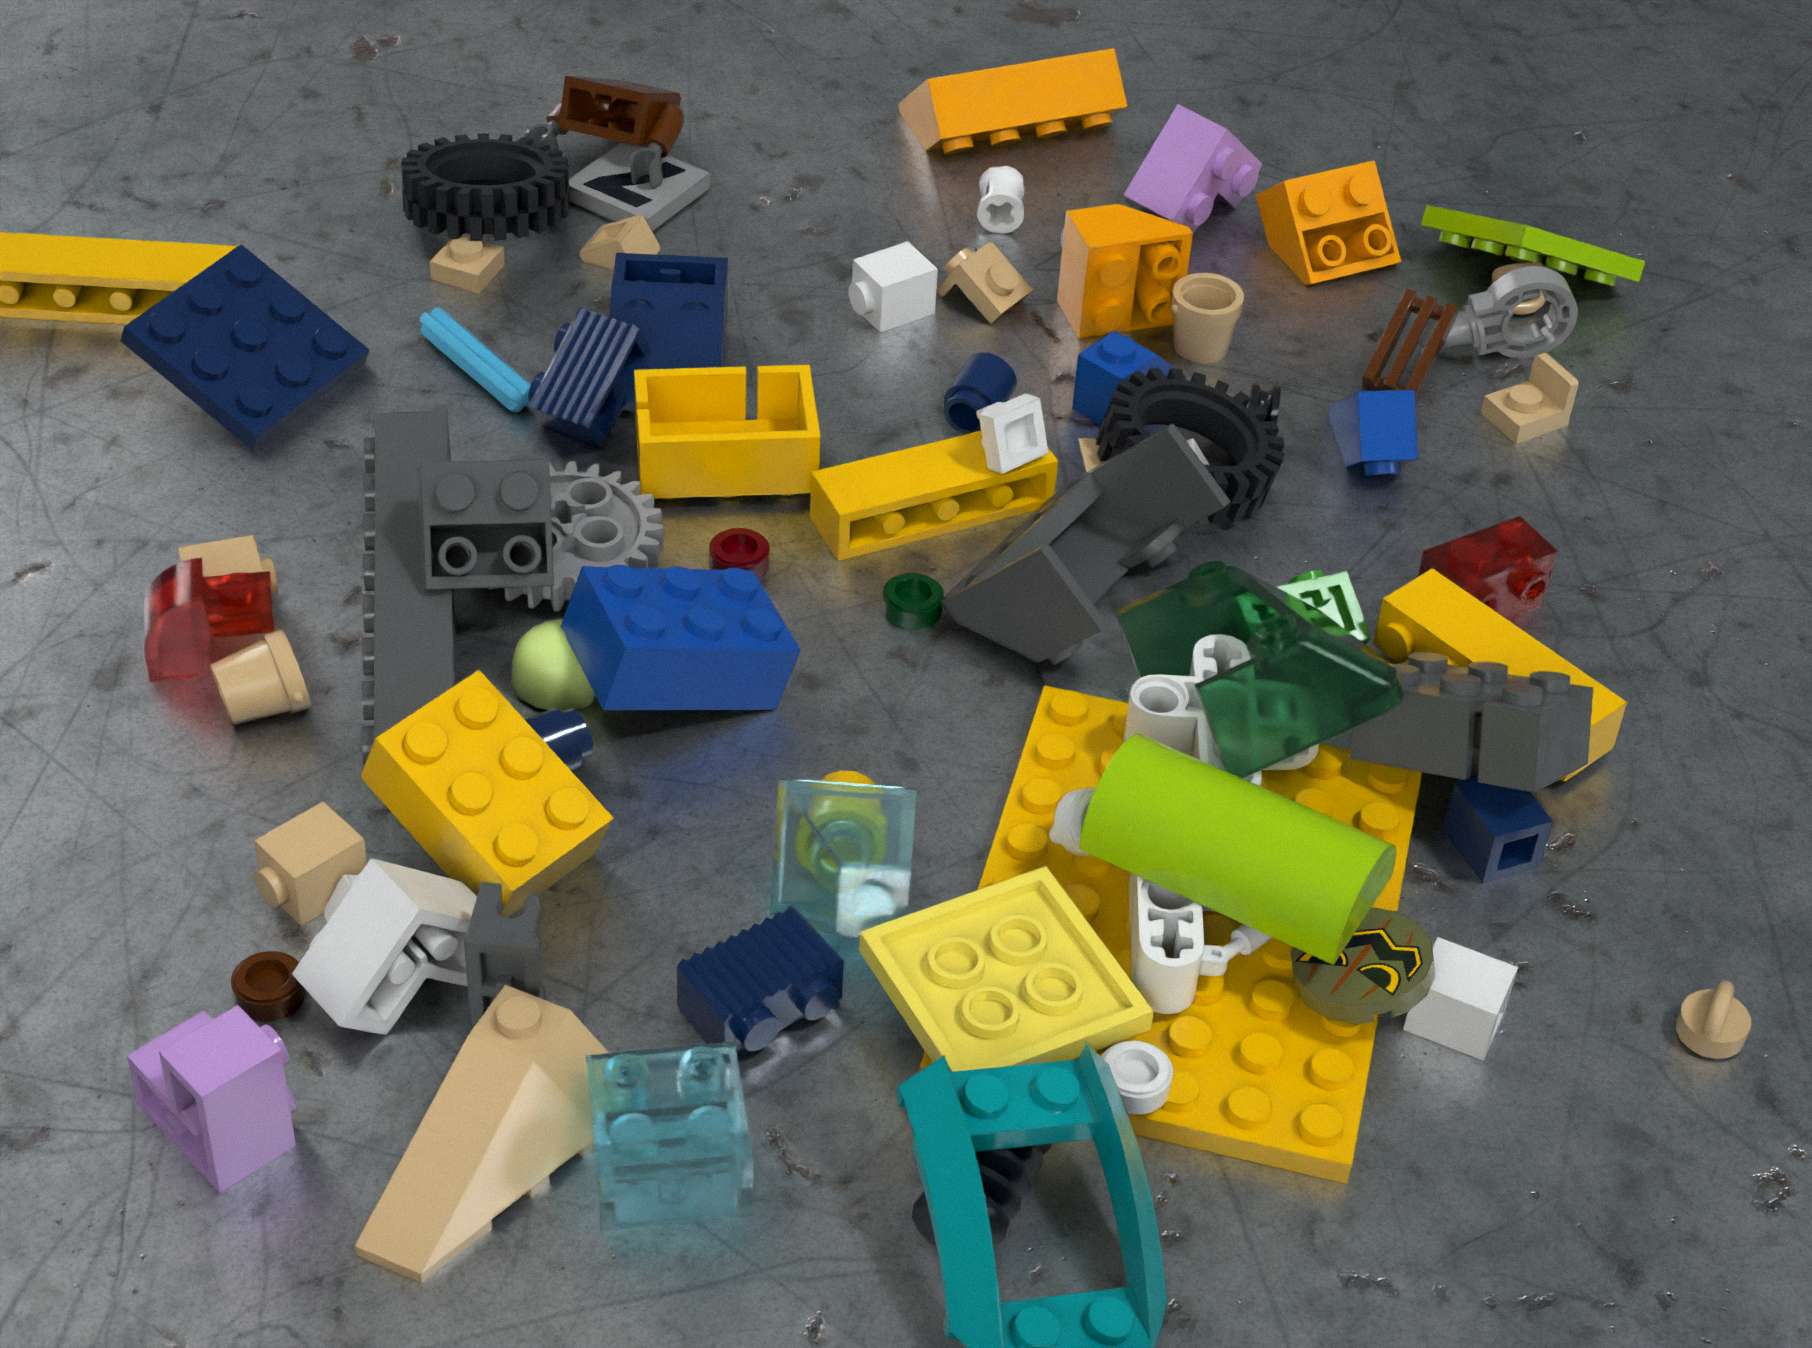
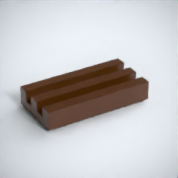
M1406 288L1362 376V386L1374 391L1415 390L1416 402L1458 316V305L1447 302L1446 306L1443 307L1437 305V298L1427 295L1425 300L1416 298V291ZM1411 313H1416L1417 316L1386 379L1380 378ZM1430 318L1437 320L1438 323L1407 386L1399 385L1398 383Z

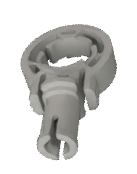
M1541 266L1515 269L1494 281L1487 291L1468 296L1467 305L1463 306V311L1458 312V316L1441 351L1472 344L1473 348H1476L1478 355L1498 351L1512 358H1531L1547 353L1559 346L1572 332L1578 316L1576 300L1567 281L1558 272ZM1539 289H1541L1546 301L1550 302V309L1542 318L1545 327L1540 329L1537 322L1526 327H1517V325L1509 324L1508 321L1513 315L1512 310L1523 300L1539 298L1541 294ZM1430 318L1419 340L1422 353L1438 323L1437 320Z

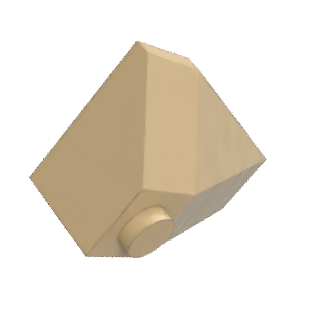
M505 985L467 1036L354 1245L355 1255L417 1282L424 1283L492 1230V1219L524 1194L530 1198L537 1195L550 1184L549 1175L578 1153L584 1158L600 1146L637 1092V1082L570 1009Z

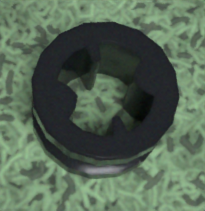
M1252 383L1248 409L1260 405L1267 412L1264 422L1275 421L1277 425L1281 386H1273L1270 391H1264L1260 388V384Z

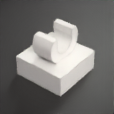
M1025 393L1007 402H996L976 411L977 418L980 420L983 438L981 443L985 450L988 469L1003 474L1048 454L1040 398Z

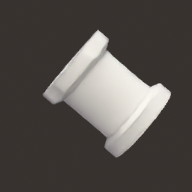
M1009 166L989 168L979 179L981 200L978 204L977 218L987 231L994 234L1013 232L1024 220V206L1021 200L1025 192L1023 176L1016 169Z

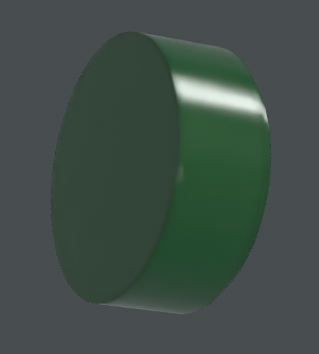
M904 573L897 575L884 585L882 613L891 624L903 629L920 630L928 628L937 623L942 616L943 606L940 601L944 598L943 588L935 579L924 574Z

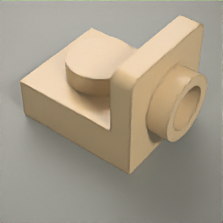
M1542 353L1534 356L1528 381L1484 395L1481 414L1514 444H1518L1568 426L1579 383L1577 378L1550 355Z

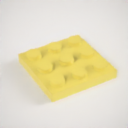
M1047 866L860 931L859 952L932 1063L945 1055L950 1072L1074 1060L1080 1057L1086 1042L1097 1051L1151 1030L1154 1011Z

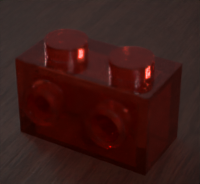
M1521 516L1423 550L1417 577L1433 568L1504 618L1510 619L1544 606L1558 551Z

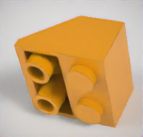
M1375 160L1284 180L1255 195L1269 247L1306 286L1401 263Z
M1121 204L1066 211L1057 302L1077 337L1080 339L1107 335L1113 331L1121 333L1173 325V312L1171 311L1173 287L1180 278L1187 276L1193 238L1191 229L1188 226Z

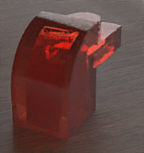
M201 557L182 561L160 573L148 587L144 598V652L149 682L212 677L210 664L215 662L214 638L263 634L275 631L270 571L239 572L205 577Z

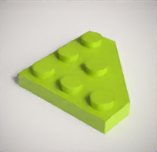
M1426 205L1421 222L1422 226L1441 231L1438 239L1440 242L1469 249L1471 240H1473L1472 249L1502 256L1504 249H1506L1505 256L1511 257L1510 260L1519 263L1530 262L1536 264L1538 262L1543 264V260L1547 259L1545 263L1546 268L1571 275H1576L1578 268L1585 269V280L1615 287L1617 278L1639 282L1646 262L1528 225Z

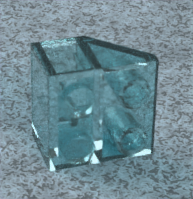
M735 1041L586 1055L594 1174L601 1231L752 1216L753 1156Z

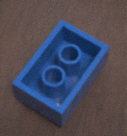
M613 565L611 567L582 566L561 624L567 641L603 710H776L801 651L754 571H746L740 568L707 570L688 569L680 566L670 568H632L625 565Z

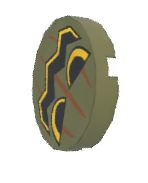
M1371 907L1334 965L1295 947L1291 951L1294 983L1298 987L1299 996L1306 1006L1328 1019L1353 1024L1374 1022L1373 1014H1383L1391 1011L1393 1018L1410 1011L1428 995L1435 979L1431 938L1419 923L1397 911Z

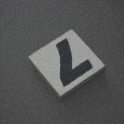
M620 142L569 179V202L615 222L643 215L653 232L710 189V173L667 155L666 157H661L663 174L661 185L651 188L649 175L639 177L637 182L632 184L630 154L636 149L645 148V146Z

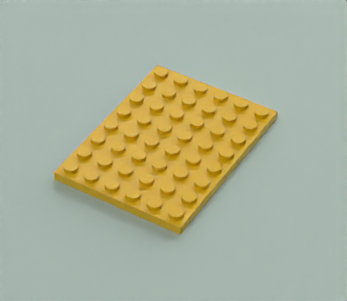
M1044 685L977 890L1047 866L1132 981L1128 888L1130 872L1096 856H1077L1067 851L1063 845L1052 843L1049 837V832L1054 825V815L1061 799L1065 794L1075 789L1096 788L1109 762L1124 743L1129 703ZM1284 739L1281 743L1282 752L1287 754L1286 739ZM1318 743L1319 752L1316 758L1304 767L1292 770H1261V787L1396 846V860L1392 877L1372 907L1397 911L1422 772L1350 759V749ZM1202 911L1204 945L1224 947L1231 942L1232 931L1240 927L1242 923L1216 911ZM1272 938L1249 955L1238 953L1228 961L1227 970L1224 974L1220 976H1198L1195 998L1187 1009L1172 1014L1153 1012L1150 1031L1124 1040L1142 1041L1156 1046L1167 1055L1173 1067L1171 1089L1167 1101L1159 1109L1147 1114H1127L1134 1134L1348 1184L1379 1014H1373L1374 1022L1353 1024L1328 1019L1307 1007L1299 996L1298 987L1293 979L1291 959L1293 946ZM1113 1045L1097 1050L1096 1052L1102 1057L1104 1052ZM924 1052L919 1072L932 1064L926 1052Z

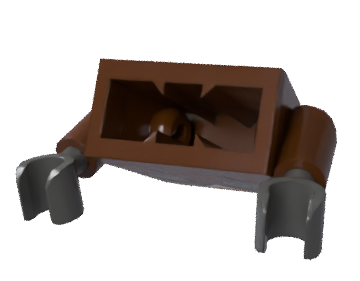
M565 76L562 100L546 117L548 124H539L528 128L525 132V137L533 139V145L540 142L550 144V150L559 149L556 136L558 134L565 135L569 130L636 146H645V148L636 149L630 154L632 184H635L639 177L649 175L650 187L656 188L663 182L661 157H666L669 154L684 124V112L680 107L681 96L678 92L628 81Z

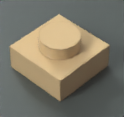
M461 236L459 239L451 238L430 261L431 280L480 294L504 267V247L483 241L470 240V236Z

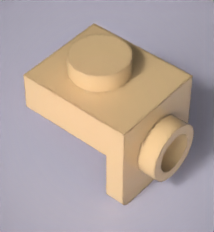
M989 241L974 253L968 247L957 253L943 267L948 276L937 287V293L942 298L959 287L990 324L1022 302L1033 291V288L992 241Z

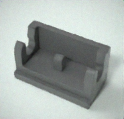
M481 882L464 939L471 1031L505 985L546 1000V991L542 979L540 938H537L542 917L541 902L534 893L530 894L526 899L525 912L515 918H506L499 914L503 909L501 884Z

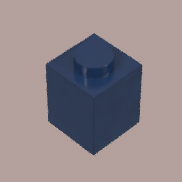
M1478 775L1454 783L1443 830L1483 884L1540 868L1553 821L1531 792L1479 783Z

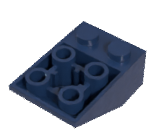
M616 253L609 318L613 317L617 321H624L628 325L633 324L642 332L651 348V356L646 359V366L641 370L723 367L728 313V258ZM634 387L631 389V396L626 398V406L621 408V410L635 412Z

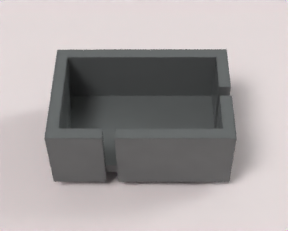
M1432 652L1411 653L1407 661L1400 664L1382 665L1378 673L1354 682L1350 759L1466 780L1471 777L1473 748H1479V783L1535 793L1588 764L1593 687L1570 684V676L1559 672L1538 671L1530 673L1529 677L1508 674V666L1501 663L1473 662L1468 664V667L1449 665L1448 657L1443 654Z

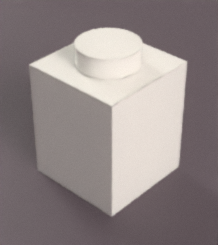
M908 241L853 259L852 284H850L848 289L850 303L855 312L862 315L880 333L935 314L938 268Z
M1437 937L1432 947L1435 979L1428 995L1408 1011L1403 1030L1484 1061L1505 1014L1518 967Z

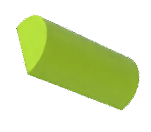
M1139 733L1132 735L1121 745L1102 774L1084 818L1078 848L1334 965L1392 877L1396 860V846Z

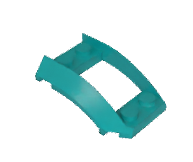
M1087 1042L1078 1060L950 1072L944 1055L898 1085L895 1096L899 1107L905 1106L914 1134L911 1147L923 1184L936 1242L946 1314L942 1327L946 1340L958 1338L967 1348H1156L1167 1307L1159 1232L1140 1149L1109 1064ZM1093 1139L1106 1178L1116 1218L1126 1287L1000 1303L991 1227L975 1152Z

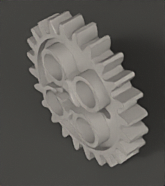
M569 461L564 471L557 472L549 463L554 586L504 588L505 600L511 601L521 594L528 595V607L534 608L542 599H551L553 610L559 611L564 601L570 600L582 566L611 567L613 565H625L632 568L658 567L659 551H663L664 548L662 511L661 509L654 508L653 494L640 495L639 481H632L622 485L621 471L617 470L606 477L599 476V464H593L584 473L577 472V466L574 461Z

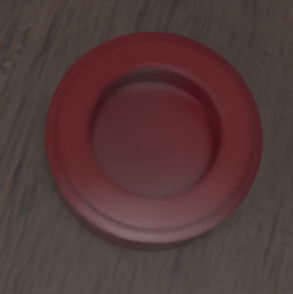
M731 528L718 533L710 541V570L740 568L746 571H754L757 578L760 579L769 569V543L763 535L746 528Z

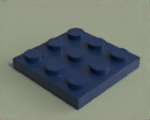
M242 244L125 325L120 339L125 346L252 451L364 365L370 351Z

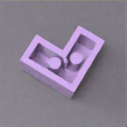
M1177 104L1123 196L1142 212L1188 226L1194 234L1197 227L1203 224L1210 216L1215 198L1237 209L1243 197L1249 195L1258 181L1259 170L1263 164L1227 128Z
M238 1005L214 1019L203 1010L127 1055L137 1104L219 1193L296 1146L291 1113L296 1111L297 1106L294 1096L286 1083L284 1066L289 1063L287 1048L281 1037L271 1026L264 1024L259 1027Z

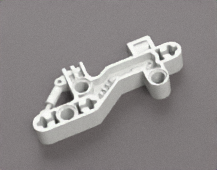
M1216 634L1201 638L1194 647L1189 676L1147 675L1138 679L1131 687L1124 742L1132 735L1139 733L1259 786L1262 780L1261 770L1298 769L1312 762L1319 752L1314 697L1311 692L1296 683L1253 678L1252 655L1249 647L1233 636ZM1287 698L1292 700L1293 710L1290 713L1288 712ZM1284 739H1286L1287 754L1282 752L1281 743ZM1130 872L1128 888L1132 983L1154 1012L1172 1014L1187 1009L1194 1001L1199 975L1220 976L1226 972L1228 961L1238 953L1249 955L1273 938L1242 924L1232 931L1231 942L1224 947L1204 945L1202 911L1214 910Z

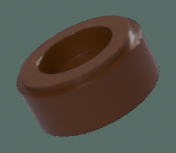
M277 951L256 953L241 961L231 976L235 1006L238 1005L252 1020L260 1022L277 1021L293 1014L302 1005L306 996V989L292 975L299 962L289 954Z

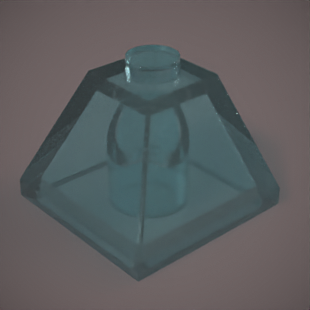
M779 778L770 916L774 917L777 912L784 913L789 906H792L804 916L815 930L834 936L860 938V931L908 915L917 788Z

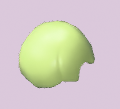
M563 619L548 620L529 629L518 640L513 654L511 684L517 697L536 708L549 710L555 707L561 711L569 708L583 709L590 706L594 700L595 693L561 628Z

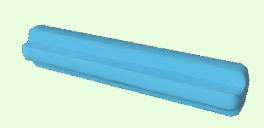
M435 307L430 313L424 312L419 319L422 323L421 334L511 412L519 413L524 407L529 406L528 394L531 383L444 309Z

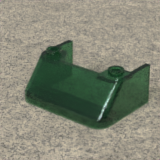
M1211 561L1201 564L1189 572V578L1114 611L1139 679L1147 675L1157 674L1189 676L1195 644L1201 638L1209 635L1223 634L1233 636L1247 646L1250 660L1194 685L1224 770L1240 778H1245L1385 714L1398 706L1404 698V691L1397 669L1318 608L1238 567L1226 566L1223 561Z

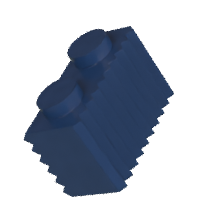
M580 307L572 322L564 323L557 332L554 342L555 355L546 373L540 372L534 377L528 394L530 402L528 408L542 427L602 448L606 445V438L611 435V428L616 425V418L621 416V408L626 406V398L631 396V389L634 387V370H641L646 366V359L651 356V348L640 329L635 325H628L624 321H617L613 317L608 318L604 314H597L593 310L588 311L584 307Z
M789 906L784 913L777 912L772 919L766 917L761 925L754 923L749 931L742 929L737 937L730 935L726 942L718 941L714 948L706 947L702 954L694 953L690 960L682 959L677 965V1005L680 1012L685 1013L688 1022H693L696 1031L701 1032L704 1041H709L712 1050L717 1051L720 1059H725L745 1048L749 1051H757L767 1046L777 1036L779 1030L804 1017L808 1020L819 1019L833 1009L837 1001L842 998L844 960L795 907Z

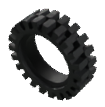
M478 133V139L470 140L466 134L455 135V142H451L443 137L434 139L435 145L426 142L418 145V150L411 149L406 153L407 158L403 157L401 161L403 212H405V217L408 220H413V225L418 228L428 226V232L436 235L447 230V237L459 239L464 233L470 234V240L482 241L484 234H493L495 241L507 240L506 233H513L517 238L529 236V229L540 234L548 231L547 225L556 227L561 223V218L566 219L568 216V159L566 156L562 157V152L559 149L550 150V144L544 142L533 145V139L522 137L514 142L512 141V135L501 134L498 139H489V133Z
M1160 368L1149 369L1146 376L1140 371L1131 374L1129 381L1124 378L1113 393L1096 437V445L1100 446L1097 452L1100 461H1107L1151 436L1144 426H1169L1174 423L1176 427L1195 432L1211 440L1222 448L1236 464V466L1221 467L1204 464L1230 500L1224 508L1207 516L1211 525H1222L1226 516L1232 523L1242 521L1245 514L1251 517L1257 512L1259 506L1262 507L1283 462L1285 453L1282 450L1285 444L1283 437H1277L1279 428L1275 421L1264 422L1267 412L1260 405L1249 409L1246 408L1250 400L1249 396L1241 391L1234 397L1227 395L1226 392L1229 384L1220 380L1217 381L1215 388L1205 385L1206 375L1194 372L1190 381L1185 380L1182 369L1170 368L1167 378Z

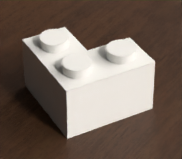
M371 858L362 872L352 881L349 891L323 929L313 938L308 951L292 975L339 1027L387 1035L426 978L468 987L464 939L477 896L462 881Z

